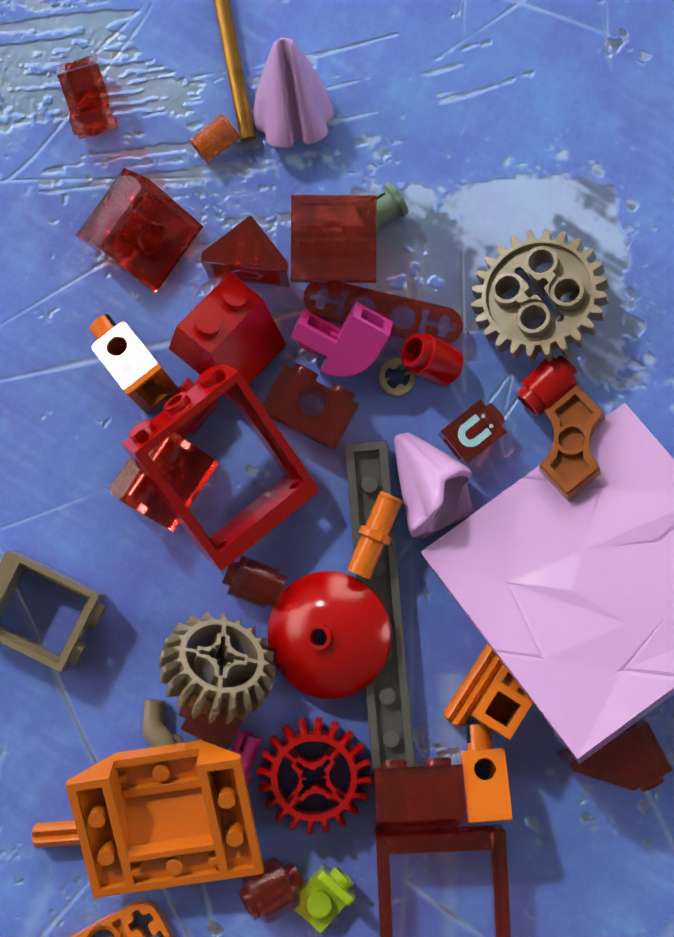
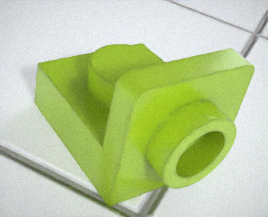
M323 863L291 898L289 905L321 934L346 905L350 906L355 901V891L351 888L354 882L339 867L335 866L331 870Z

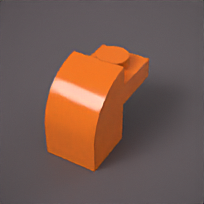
M502 664L475 706L471 716L505 739L510 740L533 702Z

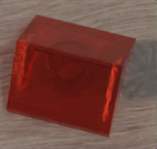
M251 215L202 252L201 262L207 276L210 278L224 279L231 272L242 282L290 287L291 277L287 260Z

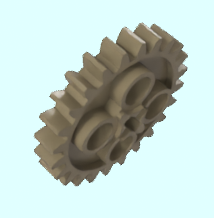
M545 228L541 239H535L532 230L527 231L526 241L522 243L515 235L511 236L512 247L508 250L498 244L496 248L499 257L497 259L488 256L484 258L489 271L481 270L475 273L479 282L483 285L471 287L474 297L478 299L471 303V307L475 314H480L475 318L479 329H485L483 334L488 342L496 340L495 345L500 353L510 347V353L515 360L521 356L523 351H526L530 363L535 362L538 352H544L548 362H552L553 350L559 349L565 357L569 356L567 344L571 342L581 348L584 347L581 334L583 332L590 335L597 333L592 320L604 321L605 315L599 306L609 304L608 295L603 292L609 288L606 276H601L605 272L602 262H594L596 259L594 250L589 248L583 251L582 240L579 237L568 245V237L565 231H562L556 240H553L547 228ZM543 263L553 264L546 272H534ZM518 270L524 271L542 296L547 295L551 307L564 317L562 321H557L551 315L539 296L532 295L526 281L516 274ZM510 289L519 290L515 297L502 299V295ZM574 291L579 293L577 298L571 302L560 301V298L567 292ZM540 317L545 319V322L536 329L526 328L527 324L534 318Z

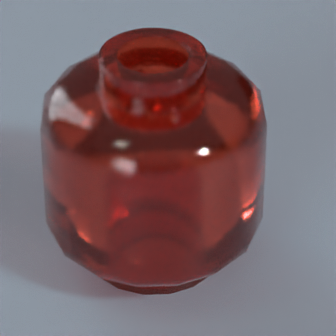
M275 857L263 862L264 874L242 877V888L238 890V895L250 917L254 921L260 918L268 924L273 923L300 905L301 895L299 888L304 886V881L295 865L290 863L285 866L282 861Z

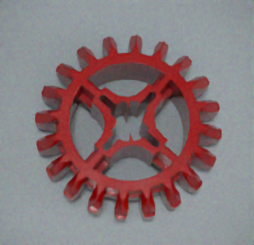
M322 717L315 718L314 730H308L307 721L305 718H300L298 720L300 732L296 734L289 724H285L282 730L287 740L283 741L276 735L270 737L269 742L277 751L275 753L263 749L260 757L270 762L271 766H258L256 772L259 776L270 778V780L258 784V792L266 793L272 791L273 795L264 801V806L266 809L272 808L277 804L281 806L275 814V820L280 822L289 813L292 815L289 829L295 831L298 828L299 821L304 820L307 821L305 830L306 834L312 835L314 832V822L321 821L323 832L325 834L330 833L329 819L333 817L340 827H344L346 825V818L342 813L344 809L353 816H357L360 812L352 799L355 798L359 801H367L368 793L358 788V785H369L372 783L370 775L359 773V770L371 766L370 759L355 758L365 749L364 744L359 742L349 747L347 744L353 738L354 732L348 729L341 737H338L336 735L339 729L338 721H332L329 731L322 730ZM309 741H319L331 745L328 750L314 758L308 757L302 752L298 753L293 748ZM341 754L345 757L350 769V780L345 792L337 787V783L330 776V770ZM283 758L291 763V767L299 777L293 791L288 796L284 792L279 779V766ZM324 764L322 778H325V784L314 780L311 784L308 783L304 787L305 779H307V773L303 772L304 767L315 770L318 766L321 767ZM315 793L325 796L328 800L331 798L334 801L331 805L322 808H307L298 805L306 797Z

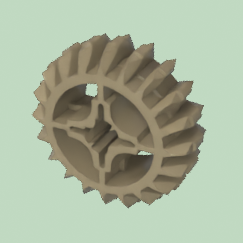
M208 611L201 617V620L191 615L185 624L178 623L173 629L172 634L165 639L162 647L163 651L159 658V668H161L160 682L168 684L166 697H179L177 701L178 709L186 706L192 708L193 719L200 715V713L207 715L211 724L217 719V716H221L228 725L233 721L235 715L244 720L245 717L249 716L251 710L256 712L261 707L265 697H268L273 687L271 684L276 669L272 665L274 652L265 650L267 638H255L256 626L248 629L242 627L241 617L231 622L227 620L225 612L218 619H214Z

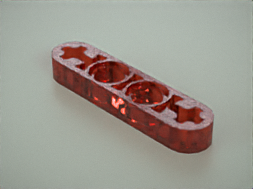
M329 279L314 280L307 285L304 291L303 301L306 310L330 322L344 324L351 312L350 306L352 302L359 297H366L373 302L375 312L391 320L392 312L398 307H407L413 311L415 315L414 324L406 329H400L393 324L391 336L408 339L414 334L421 335V333H417V330L422 321V311L430 312L426 321L438 323L441 317L449 318V325L455 327V332L448 331L444 338L438 336L437 328L426 325L424 329L425 334H430L452 345L458 340L463 330L461 316L454 309ZM321 289H327L329 298L340 301V292L348 293L344 302V315L336 314L339 309V305L326 303L324 309L316 308V301L310 299L311 295H318Z

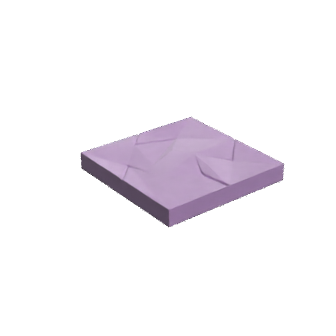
M626 403L607 415L592 435L590 451L600 468L601 475L569 501L540 472L538 466L421 551L425 562L528 698L533 702L578 764L589 758L674 695V459Z

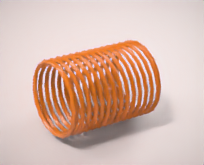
M220 114L209 125H206L200 133L195 134L190 139V143L207 163H210L223 150H226L225 148L228 149L234 141H237L240 135L232 123L223 114Z

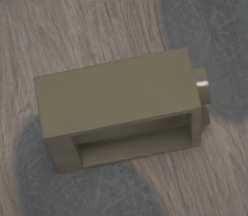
M7 549L0 563V618L25 569L86 598L87 601L61 654L1 624L0 643L60 673L68 670L70 665L77 667L88 644L82 641L89 627L95 629L98 626L107 608L106 605L102 604L106 594L20 551Z

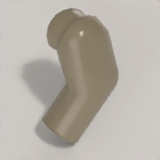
M144 700L142 735L150 747L184 742L181 735L171 734L164 726L165 700Z

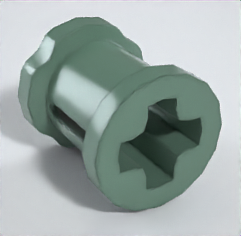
M390 182L384 185V191L365 203L359 201L354 204L359 219L372 236L378 234L379 228L398 215L404 217L409 212L404 199Z

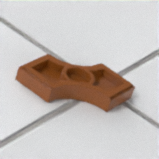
M577 384L550 408L544 410L546 418L552 425L554 440L549 454L539 466L540 472L567 501L601 475L600 468L591 454L590 444L592 435L600 422L605 419V414Z

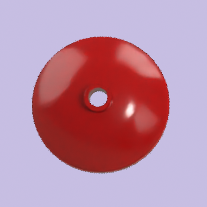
M322 571L297 579L281 593L269 617L267 638L269 651L274 652L273 662L289 684L312 697L339 699L363 690L381 673L390 653L392 629L385 605L368 584L347 573ZM318 629H322L327 636V640L323 645L319 644L315 639V633Z

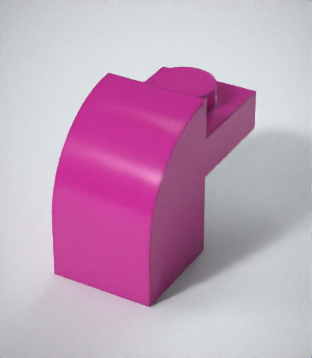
M357 301L341 329L303 309L291 337L297 340L298 345L304 350L313 354L321 353L325 356L320 369L321 372L333 376H351L364 371L376 360L390 337L393 321Z

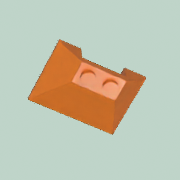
M203 740L116 752L70 778L65 784L93 898L264 874V864L242 758L238 753Z

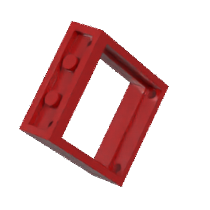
M225 364L221 366L216 365L204 371L198 378V384L186 393L181 392L171 397L164 404L163 408L165 410L152 420L147 419L138 423L129 432V438L121 443L204 557L220 571L224 570L320 491L241 373ZM227 391L285 476L209 537L148 453Z

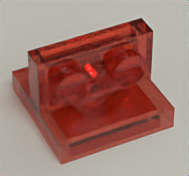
M291 195V283H376L377 195Z
M176 432L148 453L188 509L219 464L214 458ZM130 457L110 486L111 494L173 532L179 524L178 520Z

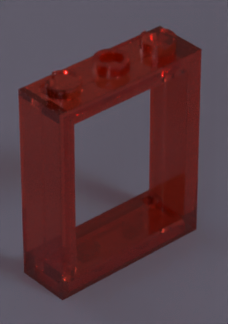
M501 824L375 830L379 937H393L389 854L490 850L494 937H511L506 831Z

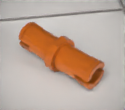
M380 491L366 525H361L358 530L361 537L347 568L348 571L370 580L384 546H389L392 537L389 534L403 500Z

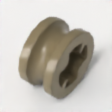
M392 358L386 361L381 366L378 375V383L381 390L392 397H402L408 394L416 381V375L407 370L401 358ZM398 367L403 368L406 371L404 378L409 377L408 384L405 386L399 383L396 388L390 387L387 384L390 381V377L385 378L386 372L388 370L395 372Z

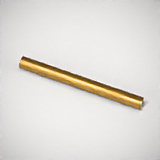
M213 0L240 142H250L256 139L231 3L230 0Z

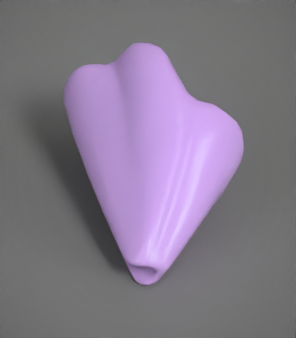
M282 37L274 42L257 87L253 109L254 127L260 132L265 133L266 142L274 147L290 148L296 141H302L306 145L316 143L328 134L327 123L334 117L333 104L323 82L293 39Z
M409 432L396 435L394 438L395 456L410 535L412 537L420 536L422 539L443 533L449 526L468 518L473 511L467 486L472 477L471 470L447 453Z

